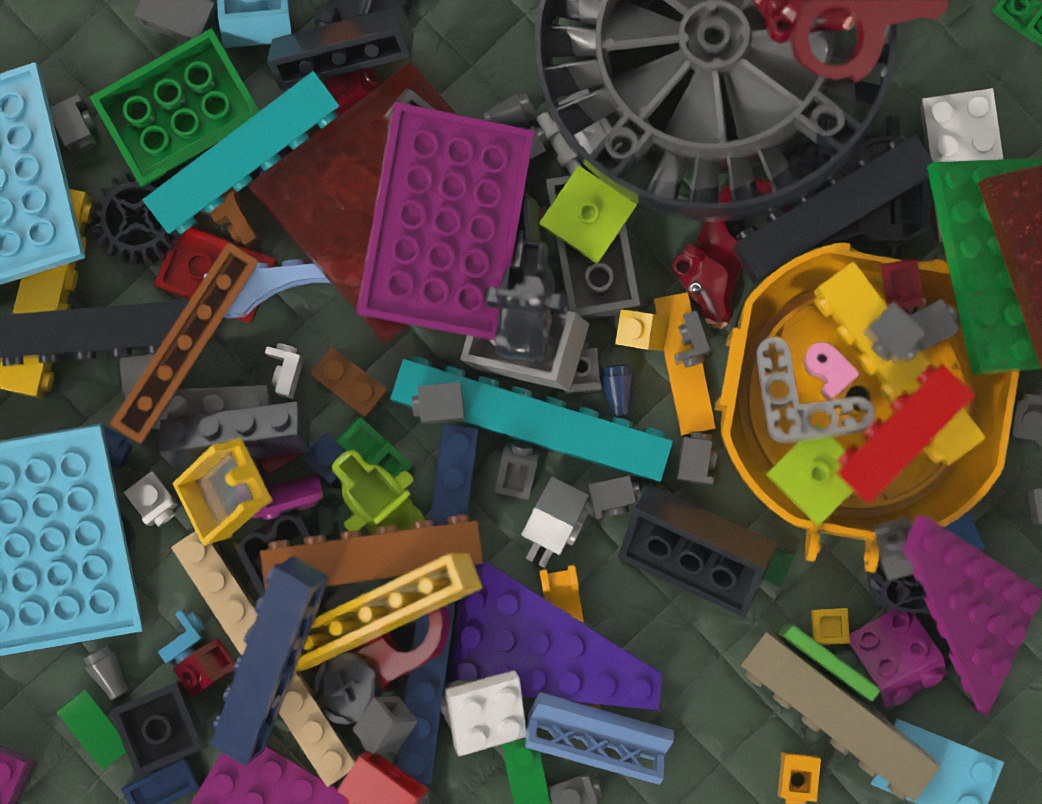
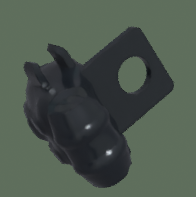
M521 240L516 247L514 263L505 270L500 288L488 287L484 291L483 299L486 301V306L498 309V325L495 331L496 353L508 359L522 358L531 362L546 358L551 337L552 315H566L568 311L566 296L555 294L554 276L547 263L548 247L539 240Z

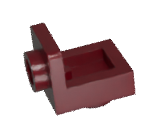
M370 67L329 77L322 82L340 106L335 110V113L340 115L365 96L376 100L382 96L378 86V76Z
M916 258L880 264L887 307L894 302L908 315L918 312V306L926 305V300L922 293L918 260Z

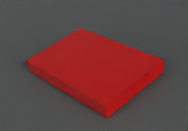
M192 226L182 233V239L173 236L171 242L176 248L174 251L168 248L166 258L161 265L154 286L191 300L204 280V274H208L228 242L259 261V263H268V268L275 267L277 260ZM259 305L247 316L236 319L252 324Z

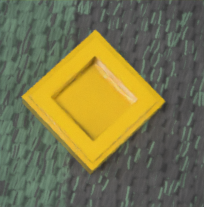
M848 608L811 610L812 637L820 645L850 643Z

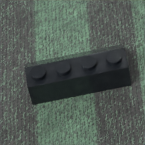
M650 484L634 507L618 558L746 618L770 567L778 543Z

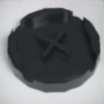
M343 652L326 660L321 664L315 676V699L319 700L320 709L324 716L334 723H357L372 699L380 697L381 684L378 672L372 662L361 654Z

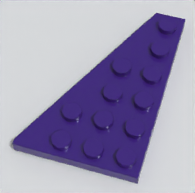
M483 560V564L474 565L482 588L458 599L451 682L475 678L482 680L515 670L519 677L521 696L537 698L541 692L574 702L661 710L664 673L643 662L631 652L621 648L607 639L606 636L584 622L577 620L562 608L555 606L541 597L540 594L518 580H514L485 560Z

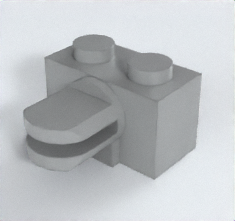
M554 477L550 478L521 535L534 542L526 557L527 560L533 561L541 545L547 549L539 566L545 568L553 552L560 555L565 543L573 545L590 511L584 508L589 497L588 494Z

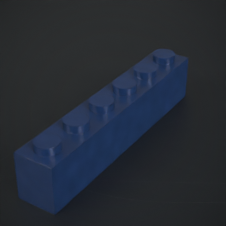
M294 556L280 564H274L266 576V583H268L266 592L259 599L255 607L257 616L254 624L245 635V650L234 665L233 671L236 675L233 683L229 685L224 693L223 701H225L223 711L217 716L212 727L215 733L210 745L244 766H247L264 753L329 576Z

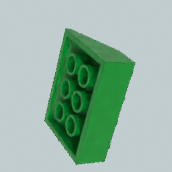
M212 28L90 96L91 101L141 188L208 151L260 112Z

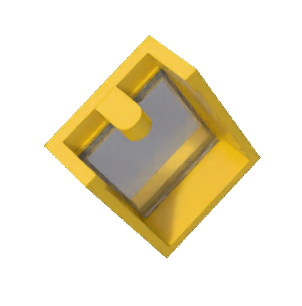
M241 438L212 445L173 482L203 546L231 538L232 534L262 507L272 502Z

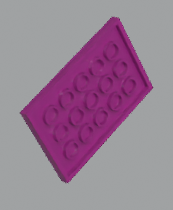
M399 102L393 104L356 315L496 341L495 331L498 325V309L486 306V301L483 299L484 291L488 287L500 288L505 270L512 262L534 131Z

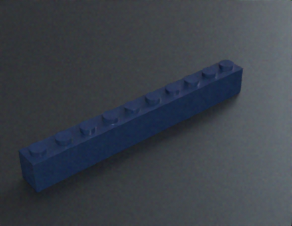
M443 424L430 520H433L434 526L448 525V517L468 515L479 437L478 429ZM457 600L446 605L450 618L449 637L442 652L432 661L409 673L405 705L418 722L399 748L397 767L418 783L431 785L433 781L442 713L440 707L445 691ZM428 613L417 618L413 651L424 643L428 635Z

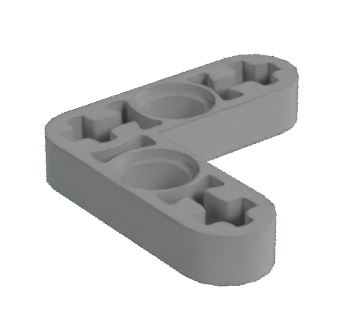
M776 337L765 339L760 343L757 350L758 371L767 427L770 436L775 441L791 443L855 434L865 431L871 425L874 419V408L868 400L862 397L799 405L788 345L784 340ZM770 347H775L777 353H783L778 359L779 372L766 376L765 372L772 373V363L770 358H764L763 355L768 354ZM786 369L787 373H782L780 371ZM775 381L786 383L789 387L788 396L783 399L773 398L768 391L770 384ZM792 404L793 409L786 408L785 413L787 421L790 423L794 422L795 426L790 427L788 434H783L781 428H775L774 426L779 424L780 421L779 409L771 411V407L782 408ZM855 406L859 407L860 412L867 413V416L863 417L860 424H856L854 418H845L842 420L843 427H837L838 415L835 410L836 408H841L840 416L851 414ZM817 411H824L830 415L831 425L823 430L817 429L811 424V415Z

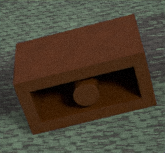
M332 346L310 372V375L367 420L370 419L389 394L385 387Z

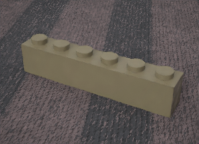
M771 629L765 633L741 664L747 670L744 673L747 679L758 687H762L765 684L775 692L772 697L780 705L788 710L793 706L803 714L801 720L809 728L816 732L822 729L832 737L829 742L837 750L845 755L850 751L861 761L858 765L872 777H876L879 774L889 782L887 788L898 798L905 800L908 797L914 802L940 770L942 764L940 761Z

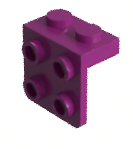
M252 459V461H253V463H254V465H255V467H256V469H257V471H258V473H259L256 460H255V459ZM311 474L266 487L272 502L255 513L254 519L259 517L272 519L284 513L283 510L293 507L307 509L315 506L318 503L317 500L323 498L319 475ZM245 484L237 485L242 502L252 500Z
M894 609L849 634V645L872 678L875 686L879 688L878 698L885 709L892 705L905 703L912 694L923 688H931L937 685L947 675L943 655L915 615L912 616L911 612L899 614Z

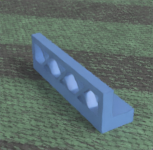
M540 692L528 713L525 747L660 785L664 779V756L674 742V730ZM537 728L549 731L555 739L548 741L536 737ZM572 738L582 740L588 749H577L569 740ZM606 747L615 749L622 758L619 760L609 758L603 749ZM643 757L654 760L653 770L644 768L636 758Z

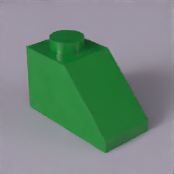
M526 737L503 743L502 748L514 804H550L540 751L526 748Z

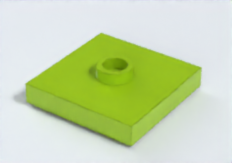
M578 165L539 222V226L598 264L637 207V204Z
M819 423L814 425L817 429H824ZM833 437L798 441L765 474L816 526H819L854 491L836 474L841 466L836 461L846 450Z

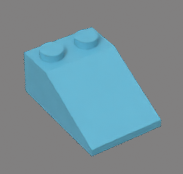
M217 0L223 48L271 44L272 39L292 34L288 0Z
M896 718L894 726L942 763L940 770L913 803H989L1004 762ZM879 774L873 777L871 785L892 793L887 788L889 785L887 780Z

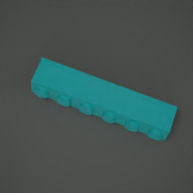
M313 71L145 197L143 202L168 234L177 230L181 235L197 223L193 216L203 209L208 214L225 202L221 195L232 187L236 192L240 191L253 181L249 174L260 166L266 171L282 159L278 153L289 145L294 150L310 137L306 132L313 126L318 124L322 129L337 118L338 115L335 113V110L340 106Z

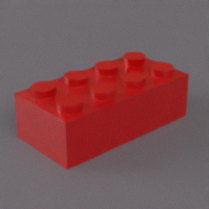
M942 362L937 368L930 363L916 378L920 385L911 394L904 390L889 406L893 413L885 421L878 417L863 432L867 439L858 448L852 443L836 461L841 465L836 474L868 504L976 396Z

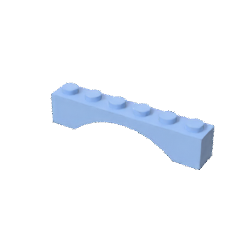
M367 253L352 255V260L338 261L337 256L317 258V263L303 264V260L300 259L286 260L282 262V267L268 268V263H258V266L223 319L245 317L256 306L274 294L294 286L310 283H335L360 290Z

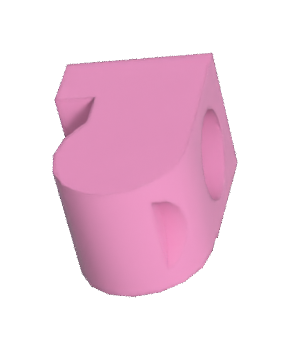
M828 343L814 344L804 357V368L807 373L812 377L820 378L826 384L819 392L827 401L835 398L859 375L850 363Z

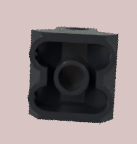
M297 508L233 542L261 597L266 591L260 551L269 550L268 543L290 540V547L305 545L304 538L314 536Z

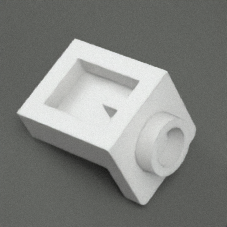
M277 343L276 349L267 346L265 350L267 356L284 361L282 366L277 365L273 375L272 385L276 386L275 393L279 396L293 399L304 359L296 354L297 348L281 343Z
M153 471L124 492L143 517V522L148 526L156 523L160 527L175 515L173 509L179 505Z

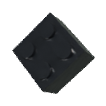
M181 681L109 710L136 777L209 747L188 692Z

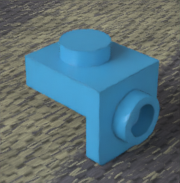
M180 609L175 615L186 629V632L158 651L165 663L176 661L179 664L191 653L195 652L194 646L206 639L201 632L205 629L201 619L194 611L188 613L185 609Z

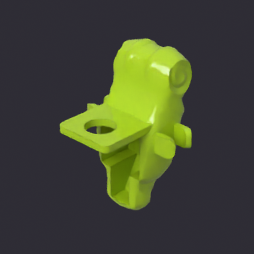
M351 449L342 453L333 462L332 471L342 484V497L349 510L353 513L344 523L348 531L359 530L364 526L369 534L377 535V527L397 525L398 531L412 530L413 522L426 521L422 512L408 497L411 493L408 490L404 491L413 482V477L408 471H403L394 478L383 467L365 462L359 452Z

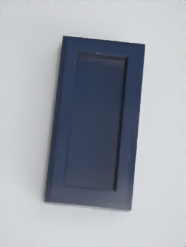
M186 756L122 787L121 790L128 804H170L200 789L201 785Z

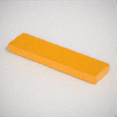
M688 292L656 298L653 300L656 315L669 317L663 351L680 435L716 429L703 363L685 368L683 363L675 365L673 360L674 355L692 349L690 344L684 346L678 330V326L683 324L681 320L683 315L692 312Z

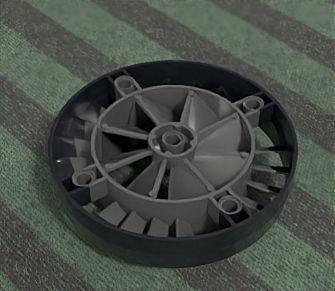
M540 0L535 28V56L538 75L548 108L557 128L569 147L597 177L624 197L644 208L686 220L716 222L756 217L779 210L818 189L843 167L870 132L882 109L894 68L897 23L886 27L884 43L878 61L875 64V67H882L880 83L878 85L863 81L855 82L849 78L832 79L813 75L795 59L790 41L779 44L769 38L764 17L751 0H744L743 2L742 0H664L684 15L681 23L640 7L645 0ZM560 18L596 25V29L558 25ZM856 24L851 29H857ZM834 31L823 32L808 38L811 51L815 57L832 66L833 61L844 62L856 48V44L834 45ZM713 34H719L724 38L721 43L716 45L709 44L705 40ZM679 43L680 50L618 76L614 75L616 51L619 49ZM597 56L598 58L596 60L553 65V57ZM691 68L696 72L664 133L654 129L647 118L688 69ZM723 75L739 139L733 142L728 141L726 136L719 79ZM775 80H777L778 82H780L781 84H783L785 87H787L788 89H790L792 92H794L795 94H797V95H798L799 97H801L802 99H800V98H798L797 96H795L793 93H791L790 91H788L786 88H784L782 85H780L779 83H777ZM602 84L605 86L603 89L559 105L557 100L559 97ZM826 91L870 108L862 124L825 97ZM615 112L619 118L618 123L596 149L589 154L578 143L574 135ZM823 119H831L835 121L837 126L833 130L825 131L818 126V123ZM805 134L834 157L820 169L799 181L782 153ZM621 142H628L632 145L631 150L625 154L614 152V148ZM646 152H649L661 160L647 191H644L623 180ZM763 164L774 193L760 197L752 168ZM684 171L693 172L688 202L677 200ZM718 174H729L731 203H719Z

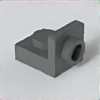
M697 311L683 315L681 319L683 324L678 326L684 346L690 344L692 349L674 355L675 365L683 363L685 368L705 362L703 356L708 355L710 352Z
M1027 389L1026 393L1015 396L1009 437L1042 442V390Z
M523 441L506 442L495 493L529 500L540 450L533 448L531 444Z
M588 773L547 786L553 804H598L597 801L604 799L597 778L590 781Z

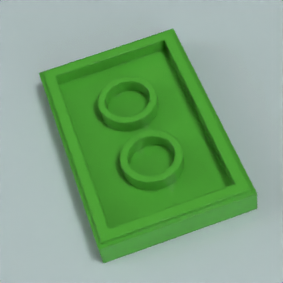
M783 625L778 631L777 635L860 698L873 701L880 692L877 686L795 625Z

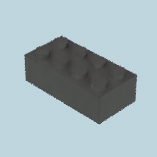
M571 175L546 180L549 208ZM626 223L598 264L554 236L568 311L575 312L584 320L620 314L621 309L639 310L640 300Z

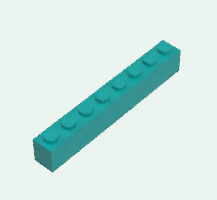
M412 356L411 361L402 360L390 398L394 403L413 408L412 396L418 395L417 386L460 382L465 421L456 422L527 442L534 446L652 482H661L673 442L665 439L666 432L649 427L646 428V432L632 429L633 423L617 417H613L612 422L599 419V412L580 407L578 412L566 409V402L546 397L545 402L531 398L533 392L513 386L512 391L498 388L499 382L490 378L479 376L478 381L465 378V371L454 367L446 366L445 371L431 367L432 361L421 357Z

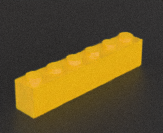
M69 189L85 252L86 237H83L86 223L90 224L92 221L91 213L94 212V204L91 203L92 198L85 192ZM77 261L21 278L13 314L70 309L67 300L69 292L74 291L77 285L78 271L75 270ZM38 358L24 359V365L3 367L1 361L0 390L44 399L45 392L49 393L53 385L54 373L50 372L52 363L39 364Z
M854 261L814 291V294L817 296L814 301L819 310L826 317L832 316L839 326L836 328L839 337L847 346L853 344L861 355L858 358L860 365L869 375H876L882 383L880 391L890 404L904 390L911 394L920 385L916 378L930 364L920 350L908 362L904 358L895 364L890 359L885 362L871 349L873 343L863 334L887 308V305ZM963 408L924 450L936 464L941 462L943 466H946L983 441L985 436Z
M449 554L313 619L294 672L306 671L343 652L481 589L482 586L470 554Z

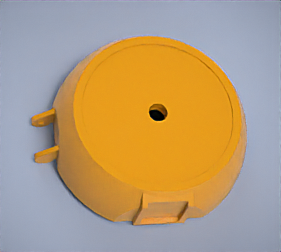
M836 243L812 250L781 266L767 277L745 301L738 326L732 329L726 340V346L730 347L722 394L716 401L714 410L722 411L721 434L724 445L732 463L744 482L769 509L794 526L806 529L805 560L815 561L817 552L820 551L821 547L819 532L865 540V571L874 573L879 558L874 525L909 516L913 527L917 516L920 515L931 519L944 528L975 506L992 487L1004 468L1019 371L972 375L948 263L937 259L918 262L922 293L926 300V305L918 306V311L943 299L945 305L950 304L959 318L957 327L960 330L953 336L922 351L929 363H932L936 368L942 362L975 393L976 396L964 407V410L985 436V439L953 463L943 466L941 462L937 464L933 462L923 449L870 504L853 491L819 526H816L765 475L797 442L780 443L775 441L769 434L758 371L757 350L760 343L771 337L780 338L786 342L791 354L798 403L803 405L827 401L819 392L826 384L820 378L812 377L804 368L803 361L811 346L821 342L828 343L859 373L832 400L846 399L848 390L851 387L859 386L868 392L870 403L874 408L872 423L878 417L885 421L893 413L889 408L890 403L880 391L882 383L875 374L869 375L860 365L858 358L861 355L853 344L847 346L839 337L836 328L839 326L832 316L826 317L819 310L814 301L817 298L814 291L854 261L885 303L880 264L902 260L865 254L853 249L849 243ZM770 347L768 354L763 355L764 358H770L772 363V373L765 372L766 376L779 372L778 359L783 353H777L775 347ZM784 369L780 372L787 373V370ZM775 381L770 384L768 391L773 398L783 399L788 396L789 387L782 381ZM792 404L782 408L771 407V411L779 409L780 421L779 424L774 426L775 428H781L783 434H788L790 427L795 426L794 422L790 423L787 421L785 413L786 408L793 409ZM841 408L835 409L838 415L837 427H843L842 420L845 418H854L856 424H860L863 417L867 416L866 412L852 410V413L849 415L840 416ZM824 411L814 412L810 417L813 426L819 423L826 429L831 425V417ZM863 432L833 436L845 450L852 443L859 448L867 439Z

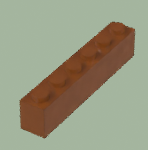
M227 243L111 421V426L142 445L258 266L259 261L233 244Z
M469 515L448 517V525L434 526L433 520L413 522L412 530L398 531L397 525L377 527V535L362 537L361 530L340 533L341 540L326 542V535L304 538L305 545L290 547V540L268 543L269 550L260 551L265 591L268 586L266 576L274 564H280L291 556L300 559L329 576L326 586L407 575L449 554H470L473 565L483 564L477 520L469 521Z

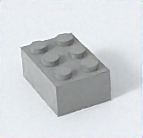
M567 311L566 315H552L550 343L547 356L544 359L531 362L522 358L508 359L496 353V341L467 336L460 360L475 370L570 391L589 323L575 312Z

